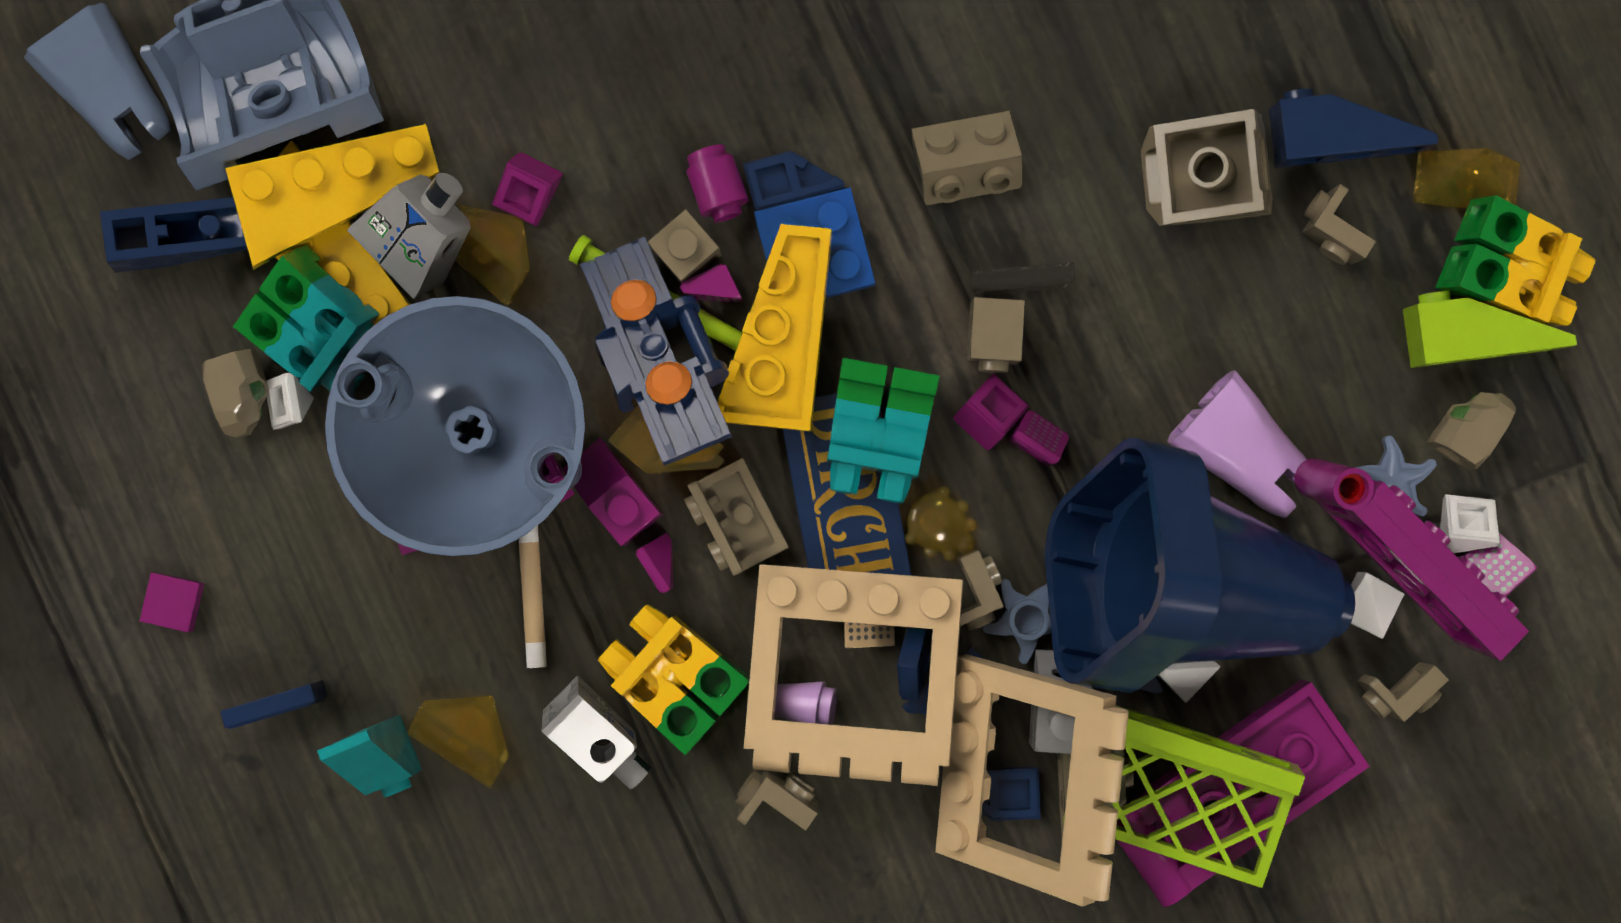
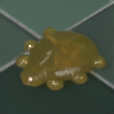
M946 486L940 487L937 492L925 494L913 503L907 518L908 533L905 536L906 543L913 545L917 542L921 547H924V555L928 559L934 558L937 552H943L944 559L951 561L955 559L956 551L966 554L973 550L975 539L969 532L976 529L977 522L973 518H965L964 513L968 510V503L964 500L956 502L953 498L949 497L950 490Z

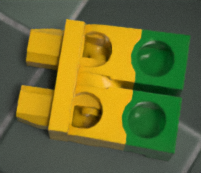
M1497 195L1471 199L1454 240L1462 245L1451 247L1435 288L1441 291H1449L1450 295H1461L1465 298H1471L1543 324L1568 326L1572 322L1577 306L1576 301L1561 295L1565 281L1567 280L1573 284L1584 283L1590 277L1596 260L1579 248L1582 238L1572 233H1564L1555 225Z
M647 604L633 618L629 625L649 643L636 656L616 639L598 658V661L615 680L611 687L624 696L635 709L686 755L749 684L750 676L719 653L679 617L672 616L669 618L660 610ZM684 684L705 704L703 705L701 702H699L692 694H690L684 687H682V685Z

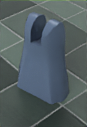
M98 3L83 8L28 47L24 59L78 112L112 150L125 159L131 160L143 152L139 142L121 119L129 112L133 111L140 123L158 141L171 131L169 118L163 105L141 70L126 37L107 4Z

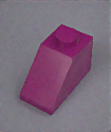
M601 437L582 452L580 459L582 475L574 488L619 545L626 546L665 513ZM568 464L562 469L565 475L568 472Z

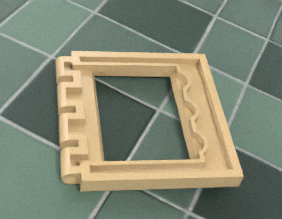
M760 564L744 749H754L753 770L789 773L792 753H800L799 774L840 777L842 757L851 758V779L891 782L893 762H902L901 783L938 786L939 766H950L963 580ZM783 617L933 629L925 733L774 720Z
M958 655L950 766H943L935 852L1082 907L1095 901L1109 900L1113 862L1100 857V854L1110 855L1114 853L1118 810L1105 805V802L1115 803L1119 802L1124 758L1111 754V749H1125L1129 711L1116 707V696L972 655ZM999 695L1075 717L1060 863L986 837L987 826L981 819L982 804L990 796L991 777L987 773L986 763L987 754L989 751L994 750L996 727L991 722L992 704L999 700Z

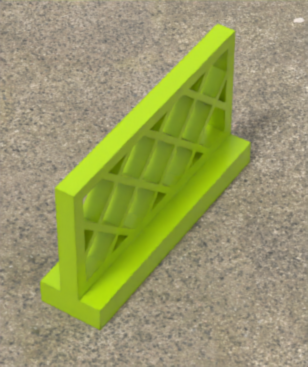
M1116 705V707L1129 711L1125 749L1132 762L1123 766L1122 776L1136 770L1148 794L1122 807L1119 802L1112 803L1114 808L1118 810L1117 819L1120 818L1124 827L1117 825L1115 839L1263 888L1294 796H1299L1305 779V775L1299 765ZM1133 749L1148 754L1137 759ZM1160 758L1174 762L1181 779L1154 791L1142 767ZM1182 765L1197 771L1187 775ZM1209 775L1223 778L1231 795L1203 807L1192 783ZM1232 782L1247 787L1237 792ZM1187 787L1198 811L1170 823L1158 799ZM1260 791L1279 797L1274 814L1255 824L1251 821L1241 801ZM1153 802L1165 826L1147 835L1134 831L1126 815ZM1236 803L1248 827L1220 840L1208 816ZM1203 819L1214 843L1198 851L1183 848L1175 832ZM1268 829L1263 843L1258 833ZM1170 835L1174 844L1159 839ZM1253 836L1260 849L1254 871L1232 864L1225 848ZM1220 852L1224 861L1210 857V855Z

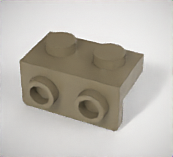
M1010 111L911 129L912 142L922 179L923 198L926 205L951 203L959 199L986 194H1000L1022 186V154Z
M743 458L699 481H694L687 485L692 495L685 498L684 501L697 526L705 522L707 523L715 539L707 545L721 571L729 567L735 576L789 548Z
M753 770L737 793L738 797L735 802L740 805L737 820L746 825L761 802L764 801L806 831L818 814V799L813 793L815 787L794 771H790L785 776L781 772L764 771L761 775L756 770Z

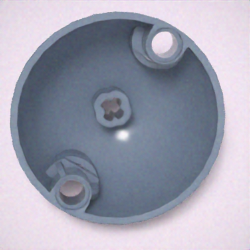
M459 296L432 298L408 305L383 318L359 339L343 360L331 386L325 429L327 451L334 475L345 497L360 516L381 534L403 546L429 554L447 556L480 554L501 548L525 536L543 522L560 503L566 492L572 489L581 478L582 464L580 459L583 450L585 421L583 401L576 377L564 354L549 335L530 319L506 306L484 299ZM369 372L375 380V389L370 397L360 400L354 392V383L359 375ZM395 391H396L395 398H394V400H393L392 403H391V400H392V398H393V396H394V393H395ZM479 418L478 427L484 428L483 436L481 439L471 438L468 443L466 440L469 435L463 433V427L466 422L475 423ZM559 453L568 463V472L559 483H551L543 474V464L549 456Z

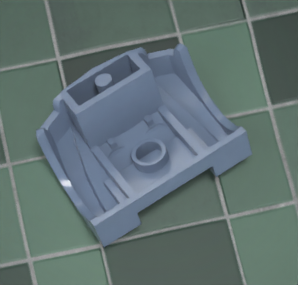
M200 0L174 15L176 27L154 43V45L145 44L141 46L140 55L164 94L179 133L181 151L180 156L177 157V164L196 191L227 180L225 168L241 165V157L263 151L270 146L311 133L321 127L330 125L336 137L339 138L384 121L370 71L365 63L353 28L339 0Z

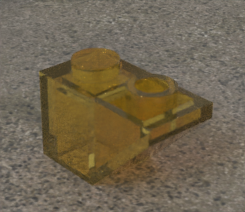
M639 405L608 439L613 446L646 474L650 475L721 469L727 462L718 455L724 448L719 442L664 466Z

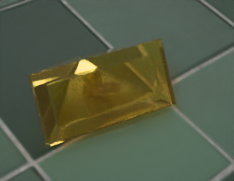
M1488 148L1418 153L1413 202L1467 208L1471 199L1497 195L1516 205L1520 163Z
M455 204L469 219L471 226L455 261L507 306L515 298L530 271L523 220L512 215Z
M493 695L426 700L419 707L407 732L408 735L488 788H491L509 758Z

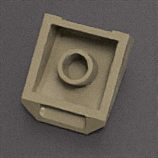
M1255 109L1149 127L1141 148L1146 210L1159 226L1271 215L1273 195L1270 182L1267 136L1262 115Z

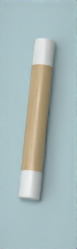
M537 525L525 536L519 538L527 668L547 667Z

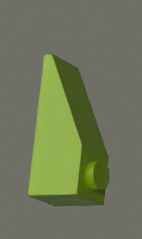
M1449 291L1419 295V304L1403 309L1411 368L1558 350L1577 345L1576 335L1471 298L1450 300Z

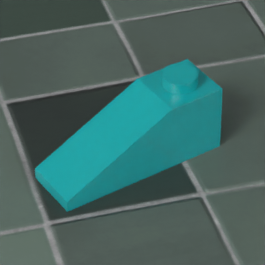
M401 715L353 733L317 750L319 758L324 764L364 795L381 790L383 798L401 792L412 786L409 777L422 770Z

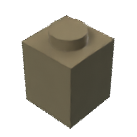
M686 209L647 242L652 251L680 283L701 274L722 256L716 243Z
M974 297L970 302L967 362L979 363L978 371L1008 373L1009 364L1017 365L1021 362L1025 300Z

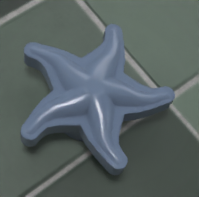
M1392 436L1383 437L1384 452L1377 465L1355 468L1364 470L1376 482L1382 481L1388 487L1395 485L1415 502L1416 507L1412 510L1415 515L1425 516L1427 508L1419 503L1415 485L1423 481L1437 465L1436 461L1428 459L1420 465L1405 463L1403 454Z
M1004 578L1002 579L1003 583L1000 584V589L1006 611L996 621L982 626V630L987 634L1013 635L1020 648L1018 660L1022 664H1027L1037 645L1038 638L1043 635L1052 634L1050 614H1048L1047 584L1034 590L1030 595L1025 596L1013 590L1011 582Z

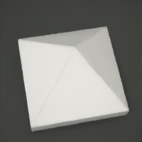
M285 373L266 380L269 389L267 403L273 430L302 422L314 399L311 393L291 373Z

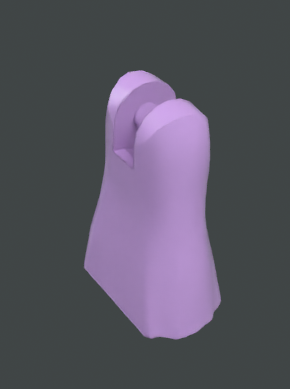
M1233 370L1214 384L1198 403L1202 409H1195L1187 414L1171 432L1167 441L1174 447L1196 452L1203 460L1206 470L1227 482L1264 511L1286 518L1297 506L1275 482L1284 474L1295 484L1296 470L1307 458L1277 425L1262 402L1236 370Z

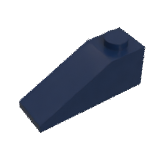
M1297 89L1283 93V99H1280L1269 109L1275 168L1423 153L1438 144V137L1435 132L1332 94L1314 96L1313 89Z
M233 197L100 211L106 262L115 273L169 267L248 250Z

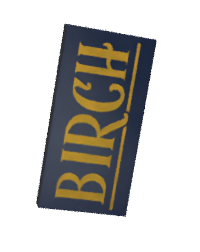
M837 393L815 397L812 431L783 429L808 568L911 576L898 503L876 499L881 473L862 469L857 495L830 491L831 463H827ZM880 407L879 417L882 418V412Z

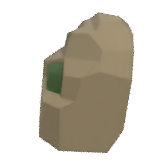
M239 350L206 360L202 364L203 381L220 428L225 435L235 438L251 435L258 421L263 416L261 406L269 394L257 350Z
M1480 392L1465 404L1451 405L1427 443L1436 452L1456 465L1468 470L1477 469L1491 455L1514 417L1516 407L1512 400L1502 393Z

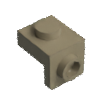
M1339 184L1328 193L1320 190L1304 213V216L1309 218L1310 221L1302 233L1321 245L1319 251L1328 259L1341 265H1345L1346 262L1353 265L1367 257L1376 241L1334 215V212L1349 190Z
M973 550L957 558L977 604L961 610L960 626L966 624L969 631L996 620L993 611L1004 607L995 586L1003 583L992 557L987 556L982 559L978 550Z
M1419 662L1390 690L1379 679L1364 674L1357 680L1366 691L1361 698L1374 713L1382 719L1389 715L1391 718L1403 722L1416 711L1423 713L1431 708L1442 695L1439 689L1449 681L1435 665Z

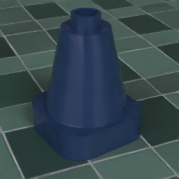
M1139 438L1125 439L1061 499L1049 523L1045 542V566L1053 653L1060 676L1066 682L1132 693L1143 687L1172 664L1311 654L1325 647L1332 638L1341 636L1350 626L1354 616V590L1351 584L1343 579L1342 572L1336 561L1329 555L1210 496L1205 464L1201 457L1191 450Z

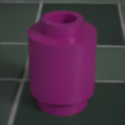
M723 144L708 146L687 156L689 168L686 170L701 216H712L714 223H720L741 215L743 212L740 206L746 204L749 199L734 156L727 154L725 146Z

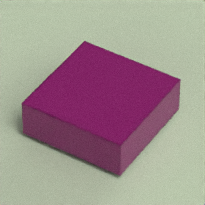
M151 572L139 621L179 631L193 632L205 583L164 573Z

